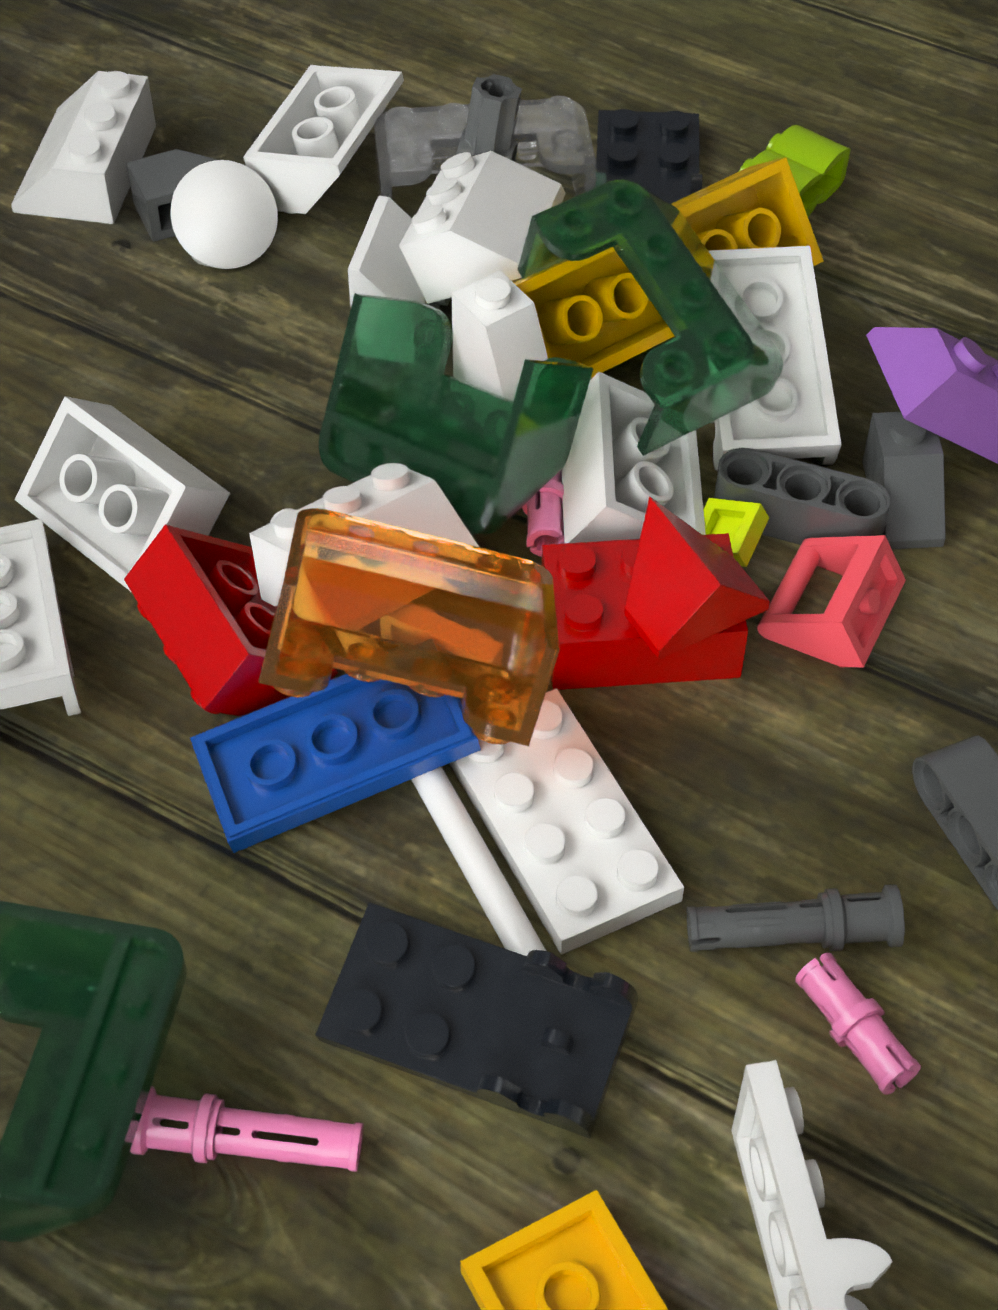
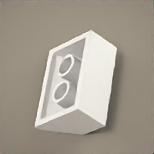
M309 66L243 157L246 166L259 174L269 186L275 198L277 211L289 214H306L342 173L403 83L404 78L401 71Z
M98 71L58 107L11 204L13 213L114 224L130 188L126 162L143 158L156 128L148 76L126 74L121 71Z
M493 151L471 156L469 152H464L447 159L441 165V170L433 185L427 190V196L417 214L411 219L412 223L399 245L427 303L451 298L452 292L499 270L511 281L529 276L566 194L562 184Z
M598 372L560 413L562 484L564 486V543L640 539L649 497L656 500L699 533L706 535L695 415Z
M65 396L15 497V501L38 519H42L43 523L131 591L124 578L165 524L208 536L230 493L112 405Z
M399 463L380 465L372 470L371 475L348 486L332 488L324 493L323 498L298 510L282 512L273 519V522L249 533L261 600L339 640L484 563L482 550L437 482Z

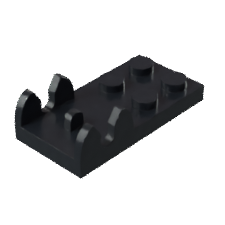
M598 110L593 241L702 189L703 174H699V114L683 113L680 111Z
M369 902L315 1035L321 1042L578 1135L591 1138L638 1003V995L632 985L609 972L594 973L593 977L583 976L570 970L566 962L550 952L531 950L525 956Z

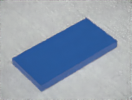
M431 639L190 737L227 842L233 853L481 750L475 731Z

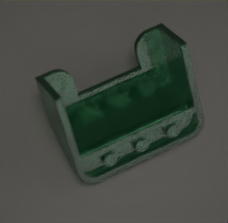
M614 180L531 217L517 268L523 279L564 260H584L613 247L676 337L652 349L646 355L640 369L642 387L655 405L637 444V448L643 456L765 396L774 388L783 370V359L780 351L682 213L675 206L634 182Z
M355 293L319 436L318 448L323 464L332 473L352 482L371 475L372 470L380 465L388 463L403 464L408 469L430 477L437 482L470 534H490L497 531L566 464L594 368L567 358L553 357L545 361L525 359L515 398L512 401L444 373L452 343V327L448 317L441 310L415 300Z
M0 901V1018L11 1023L42 1028L0 1142V1240L24 1242L89 1219L102 1212L116 1195L187 977V967L181 945L169 932L153 927Z

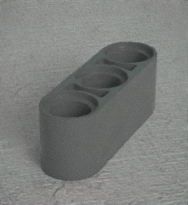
M749 448L732 449L719 460L714 498L761 503L769 516L762 535L801 545L803 540L807 538L877 536L884 533L890 508V496L880 483Z
M977 735L916 758L913 762L912 773L916 789L922 801L998 910V755L984 738Z

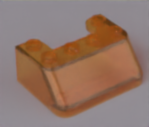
M318 508L304 509L296 517L258 683L271 685L277 691L288 696L307 697L312 692L324 690L329 685L332 669L336 668L344 670L349 676L357 680L375 682L380 679L407 685L415 692L428 697L449 695L462 698V717L479 739L499 745L513 742L529 746L559 653L553 576L543 566L521 557L331 510Z

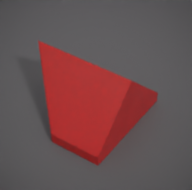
M649 497L624 606V615L658 660L769 610L770 601L734 557L656 500Z

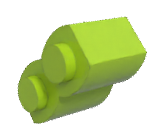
M792 125L782 134H775L766 150L759 153L754 159H747L739 171L753 165L786 157L805 211L809 217L817 204L825 202L844 181L850 148L800 125Z

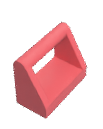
M886 535L821 537L803 540L769 604V610L765 611L758 624L757 630L759 634L765 639L839 667L864 668L906 581ZM817 566L843 575L824 614H792Z

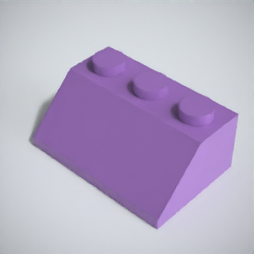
M874 327L866 336L903 418L998 464V360L985 354L971 339L963 337L959 340L938 328Z

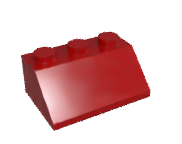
M165 524L124 578V581L138 602L137 608L139 612L151 623L163 642L165 655L177 665L190 686L192 699L198 706L209 713H223L242 717L330 681L338 673L304 621L261 600L252 547Z

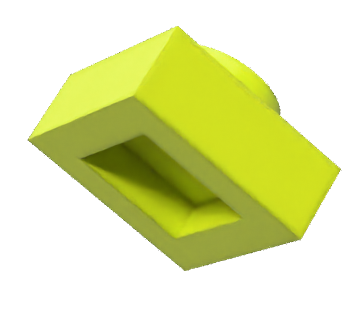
M709 498L703 509L706 535L729 533L733 557L740 566L747 567L769 520L768 514L761 503Z

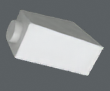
M501 270L452 292L454 395L518 462L524 460L528 451L535 446L553 445L559 442L561 408L534 302Z

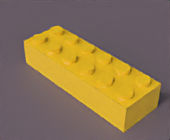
M784 157L741 170L531 270L529 276L512 280V282L535 304L556 392L559 395L593 378L598 372L603 373L702 323L694 265L697 251L810 246L813 267L824 260L787 158Z

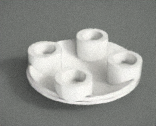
M215 160L203 163L189 171L174 190L171 201V223L174 233L182 247L200 265L219 269H234L248 265L267 250L276 233L278 212L273 193L259 174L243 164L229 160Z

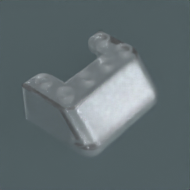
M554 96L549 99L521 100L513 141L518 142L515 162L525 167L544 166L555 173L571 174L582 230L593 231L597 163L584 108L579 103L565 96ZM449 103L444 106L417 108L395 107L377 118L374 126V156L379 196L392 199V187L415 185L426 180L431 174H438L440 172L441 165L457 153L463 130L466 129L470 104Z

